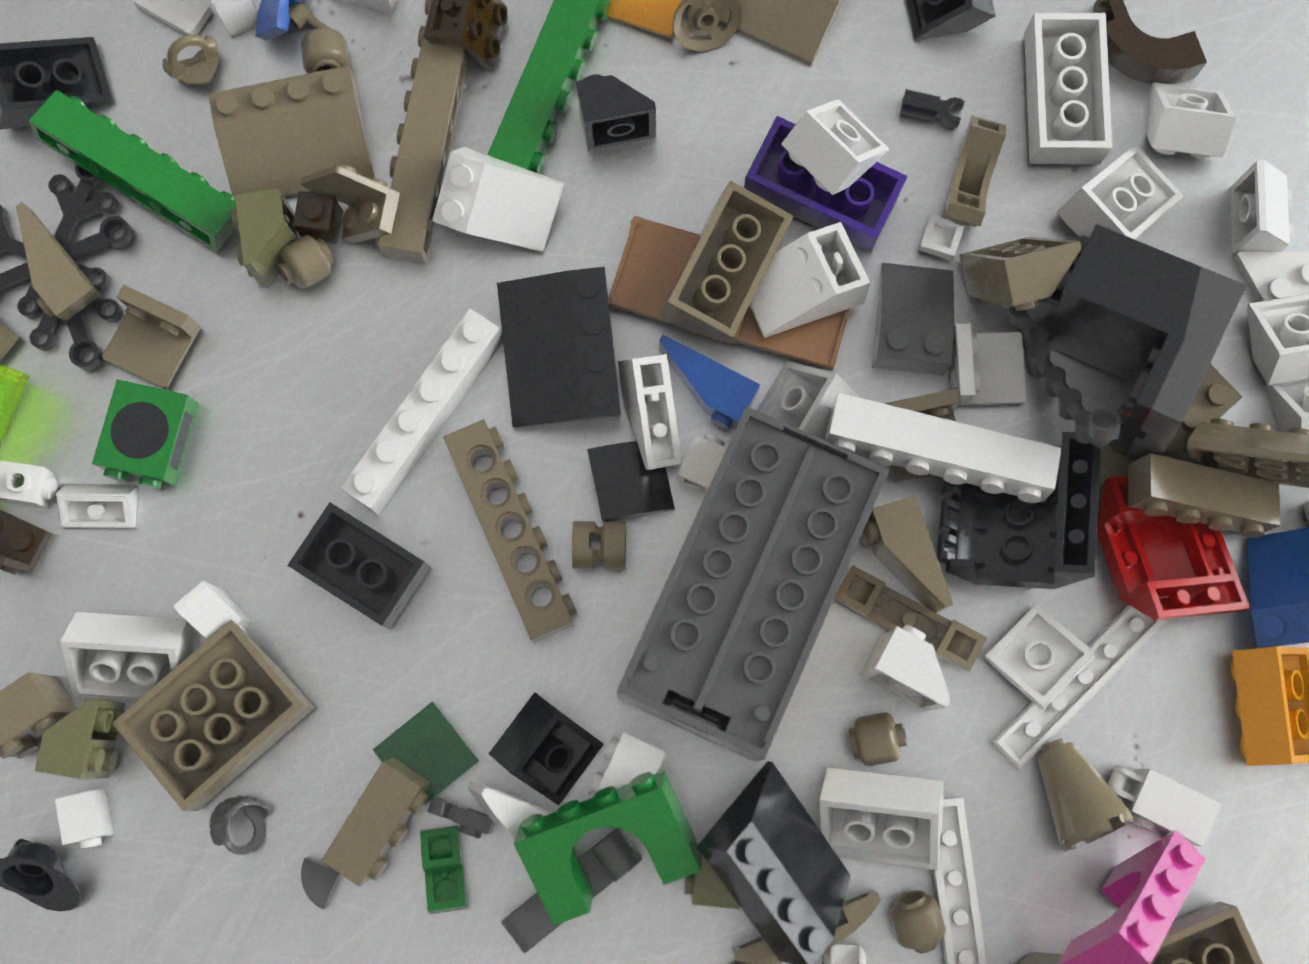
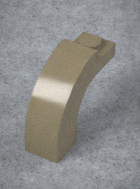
M971 116L949 184L942 212L943 218L950 219L961 226H981L986 213V197L989 184L1006 137V125Z

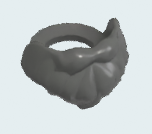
M237 796L236 798L226 799L218 804L211 814L209 827L213 843L218 846L224 844L226 849L235 855H247L254 852L264 839L265 825L263 819L268 816L270 810L262 802L249 796ZM243 810L245 816L253 824L254 833L247 845L238 847L230 840L229 824L234 814Z

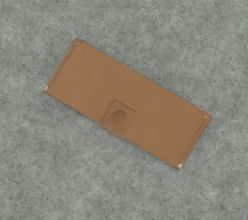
M634 216L631 220L629 236L608 297L609 307L673 324L658 316L700 234ZM748 307L732 340L712 336L706 337L729 344H744L833 370L850 309L763 338L750 307Z

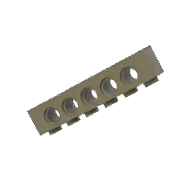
M482 419L443 436L530 640L536 643L574 626L571 616L578 613L569 593L562 596L556 582L563 579L554 559L547 562L542 552V548L548 545L540 527L532 528L527 515L533 513L525 493L517 495L512 482L518 480V477L510 459L503 462L498 449L504 447L496 427L489 429L485 420ZM488 455L493 458L489 469L485 471L474 469V463L478 457ZM496 488H503L507 490L505 501L498 505L489 503L488 496L490 492ZM510 521H518L522 524L521 533L515 538L503 536V527ZM525 554H532L537 558V564L530 572H521L517 568L519 558ZM542 587L549 589L552 593L550 602L542 607L535 606L532 603L534 591Z

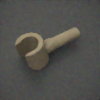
M298 3L289 10L290 21L299 30L307 23L315 29L330 28L314 17L309 8L303 3Z

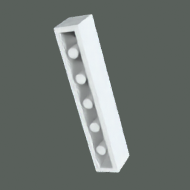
M471 308L467 311L341 486L344 492L378 516L381 514L502 344L503 336L500 327Z
M839 392L831 409L825 441L861 457L868 458L882 466L892 464L904 467L908 472L915 475L932 474L943 477L948 483H968L980 486L983 491L992 494L1004 492L1016 495L1018 499L1028 503L1044 502L1055 490L1061 455L1060 447Z

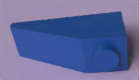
M662 335L659 340V351L662 355L667 354L668 363L704 412L711 416L710 421L725 430H729L730 427L736 429L745 407L752 406L759 392L760 384Z

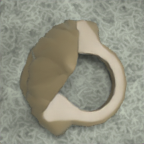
M198 35L180 37L169 47L167 58L163 59V69L170 77L188 85L209 84L217 69L219 59L218 44L209 35H206L205 39ZM196 45L202 48L193 58L177 61L178 54L185 47Z

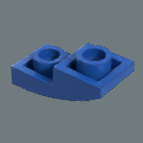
M261 0L257 14L255 37L267 41L288 32L290 22L289 7L300 3V0Z

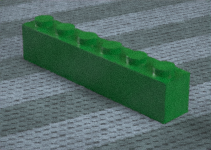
M610 0L553 1L489 149L488 156L538 174L541 172L545 161V154H543L547 142L552 143L558 131L557 118L560 111L565 113L569 106L572 95L569 90L573 81L577 82L581 78L585 64L582 59L586 50L591 51L597 39V31L595 29L599 20H605L609 11Z
M56 90L29 119L36 140L215 252H218L234 233L231 209H236L233 195L226 191L219 192L209 186L207 180L196 172L190 174L182 169L168 154H158L149 148L147 143L135 134L128 135L120 130L109 117L105 115L98 116L88 110L87 106L77 97H68Z

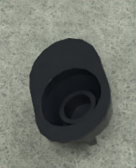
M18 839L7 857L0 859V887L15 892L45 909L59 912L72 910L78 906L81 900L80 890L76 884L62 874L63 867L59 854L52 847L42 843Z

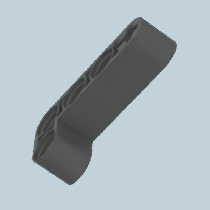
M616 828L578 858L594 892L593 898L612 882H616L643 859V856L623 830ZM537 892L501 921V924L523 953L529 951L562 924L553 926Z

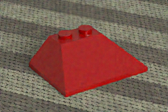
M1128 476L1111 477L1105 480L1098 516L1097 535L1119 598L1154 621L1241 612L1250 609L1221 531L1211 530L1209 525L1202 523H1180L1175 517L1148 516L1144 514V510L1128 507Z

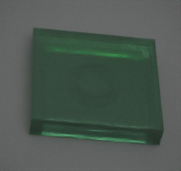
M433 701L372 749L381 762L394 757L431 782L425 791L429 795L425 805L432 800V797L438 796L480 761Z

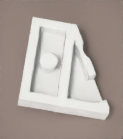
M1241 251L1232 257L1257 302L1309 294V252Z

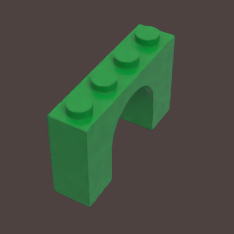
M665 771L656 774L651 772L640 774L633 778L630 784L619 788L614 786L603 788L593 798L580 803L578 800L569 801L560 806L556 812L546 816L541 814L532 815L519 825L513 844L553 926L590 912L594 892L577 859L574 845L584 834L594 829L616 827L635 835L646 847L663 885L701 871L702 853L697 848L696 838Z

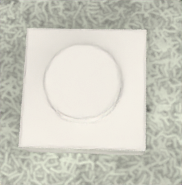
M930 213L918 250L952 261L955 257L964 226L958 225L950 219Z

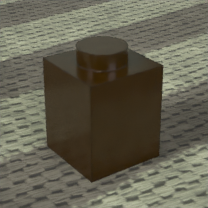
M299 191L293 226L300 237L309 235L315 239L321 238L325 243L338 244L343 209L335 195Z

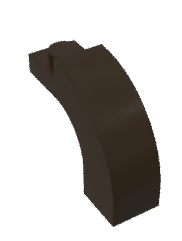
M1096 0L1093 8L1094 13H1106L1108 63L1125 76L1148 84L1153 82L1175 84L1196 78L1206 65L1207 60L1195 31L1171 38L1153 37L1136 27L1128 14L1123 0Z

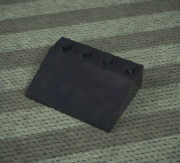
M605 267L568 270L497 283L512 427L621 416Z
M767 761L700 841L697 848L779 961L789 964H815L835 937L851 875L774 763Z

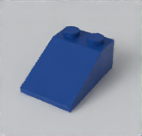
M1309 527L1266 534L1258 538H1247L1250 607L1257 647H1281L1309 643Z

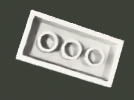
M1034 13L1024 32L1030 164H1101L1113 148L1106 13Z

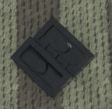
M637 441L587 449L603 523L605 521L609 522L638 515L639 517L675 510L666 467L646 470Z

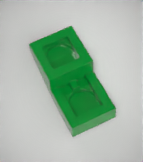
M458 826L420 831L422 869L425 872L427 911L429 914L468 909L463 853Z

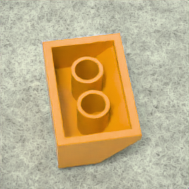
M1266 647L1232 651L1233 660L1231 661L1230 670L1237 686L1238 697L1235 701V710L1238 718L1241 719L1243 735L1240 739V749L1242 755L1246 758V765L1308 763L1309 648Z

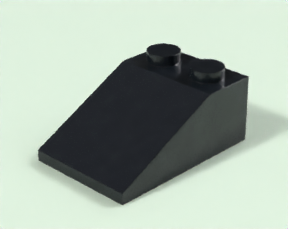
M94 37L0 43V130L31 127L29 119L56 90L68 97H77L87 106L88 110L112 103V97Z

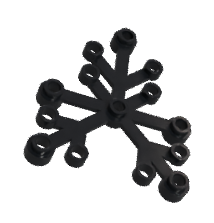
M76 164L75 172L81 180L75 192L73 183L65 175L58 174L50 179L48 184L49 190L56 196L63 213V218L54 237L72 260L109 245L121 248L131 241L133 237L131 226L123 218L111 216L119 209V201L112 193L107 191L100 192L94 199L89 200L95 186L104 183L102 180L95 176L90 177L88 171ZM62 182H66V187L62 191H57V186ZM105 200H112L109 207L102 208V203ZM0 205V254L7 252L27 260L24 243L11 238L6 225L8 213ZM99 213L110 216L101 223L99 233L68 245L78 222ZM124 230L120 238L114 239L117 231ZM28 263L0 273V290L31 278ZM76 263L92 284L93 279L97 275H103V279L99 284H93L98 292L104 291L110 286L111 278L103 269L98 267L89 268ZM32 283L26 295L19 300L17 308L23 316L34 320L43 314V310L36 302L40 296L32 287ZM97 298L84 307V309L98 313L108 323L118 322L123 316L121 305L113 299L103 300ZM35 302L34 310L27 313L26 307L28 304ZM110 306H115V312L111 316H106V309ZM44 312L38 327L30 334L31 344L41 351L52 349L56 343V337L53 332L60 318L55 315L50 318ZM78 312L66 321L74 342L69 349V358L80 369L93 370L101 364L103 352L97 344L89 339L81 315ZM43 334H47V341L43 344H39V337ZM93 351V358L89 362H85V355Z

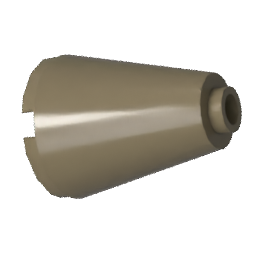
M1060 738L1041 747L1043 754L1038 757V762L1059 845L1064 852L1076 849L1075 844L1083 840L1087 844L1121 829L1126 826L1125 823L1134 821L1131 811L1073 742L1064 743L1063 739Z

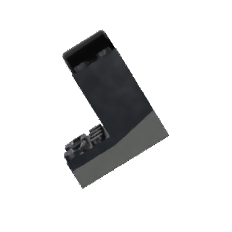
M1096 224L1090 237L1082 235L1081 239H1064L1080 241L1081 250L1052 296L1038 300L1039 306L1027 309L1026 311L1033 321L1045 328V332L1050 333L1046 346L1135 384L1120 414V435L1115 440L1110 441V443L1114 444L1112 450L1134 460H1138L1150 453L1162 456L1190 408L1247 285Z

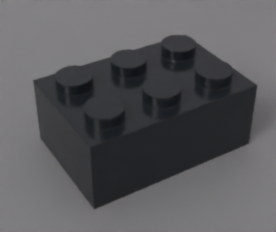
M329 502L287 565L389 630L431 568L425 561Z

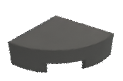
M306 857L301 868L303 889L308 898L316 906L324 910L328 906L341 874L323 863Z

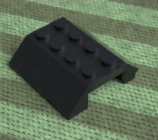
M1062 432L1061 446H1056L1061 448L1055 490L1044 502L1028 503L1021 501L1016 495L1004 492L992 494L983 491L980 486L968 483L952 484L943 479L942 495L950 499H943L941 501L939 530L946 533L938 535L936 555L938 561L946 565L945 572L976 585L1057 589L1095 577L1101 448L1094 447L1091 443L1078 442L1074 438V432Z

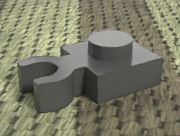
M437 796L432 797L427 811L460 824L459 832L479 839L482 833L487 835L492 833L495 823L487 814L463 805L460 806Z

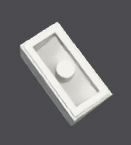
M66 484L56 493L61 528L136 527L137 485Z

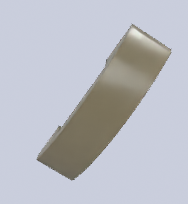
M852 565L835 596L836 600L887 631L896 626L903 629L904 625L920 630L926 635L924 641L933 645L938 658L966 671L971 670L987 640L986 636L954 619L950 621L885 586L886 583Z
M872 889L844 901L841 910L844 919L838 922L835 937L827 949L845 939L867 920L881 901L878 892ZM762 936L732 948L735 959L739 962L751 964L785 963L779 961Z

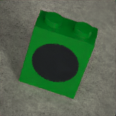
M117 379L92 464L103 469V476L111 479L126 481V477L131 476L140 478L138 484L150 488L161 489L162 484L175 486L199 403L187 394Z

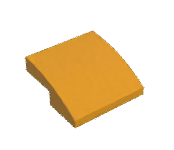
M611 0L608 18L673 39V17L677 7L683 0Z

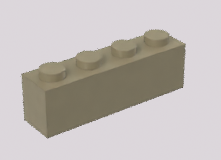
M1153 453L1128 464V507L1144 510V514L1148 516L1175 517L1180 523H1202L1209 525V529L1215 531L1233 530L1240 532V535L1246 538L1262 537L1264 532L1281 526L1279 483Z

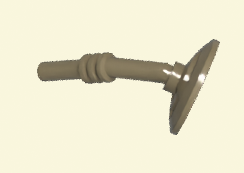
M683 0L677 7L673 17L674 34L679 43L689 50H713L726 43L734 35L740 24L741 8L737 0ZM689 7L688 21L681 25L682 14L685 8ZM730 9L728 22L721 29L718 23L722 17V10ZM693 33L695 35L701 36L710 34V37L705 39H695L689 37V34Z

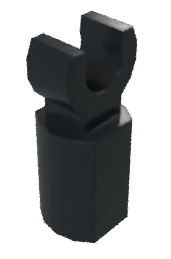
M906 89L902 99L900 114L930 121L938 119L947 127L957 128L961 118L952 116L949 110L961 111L965 101L957 97L949 98L945 101L941 100L940 96Z

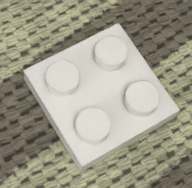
M1036 603L985 655V660L1039 708L1044 710L1095 657L1096 653Z

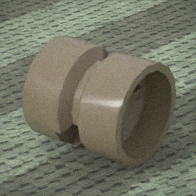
M573 521L572 568L594 569L597 564H601L604 569L625 570L626 522L605 521L602 527H598L595 521ZM601 540L600 550L591 549V541Z

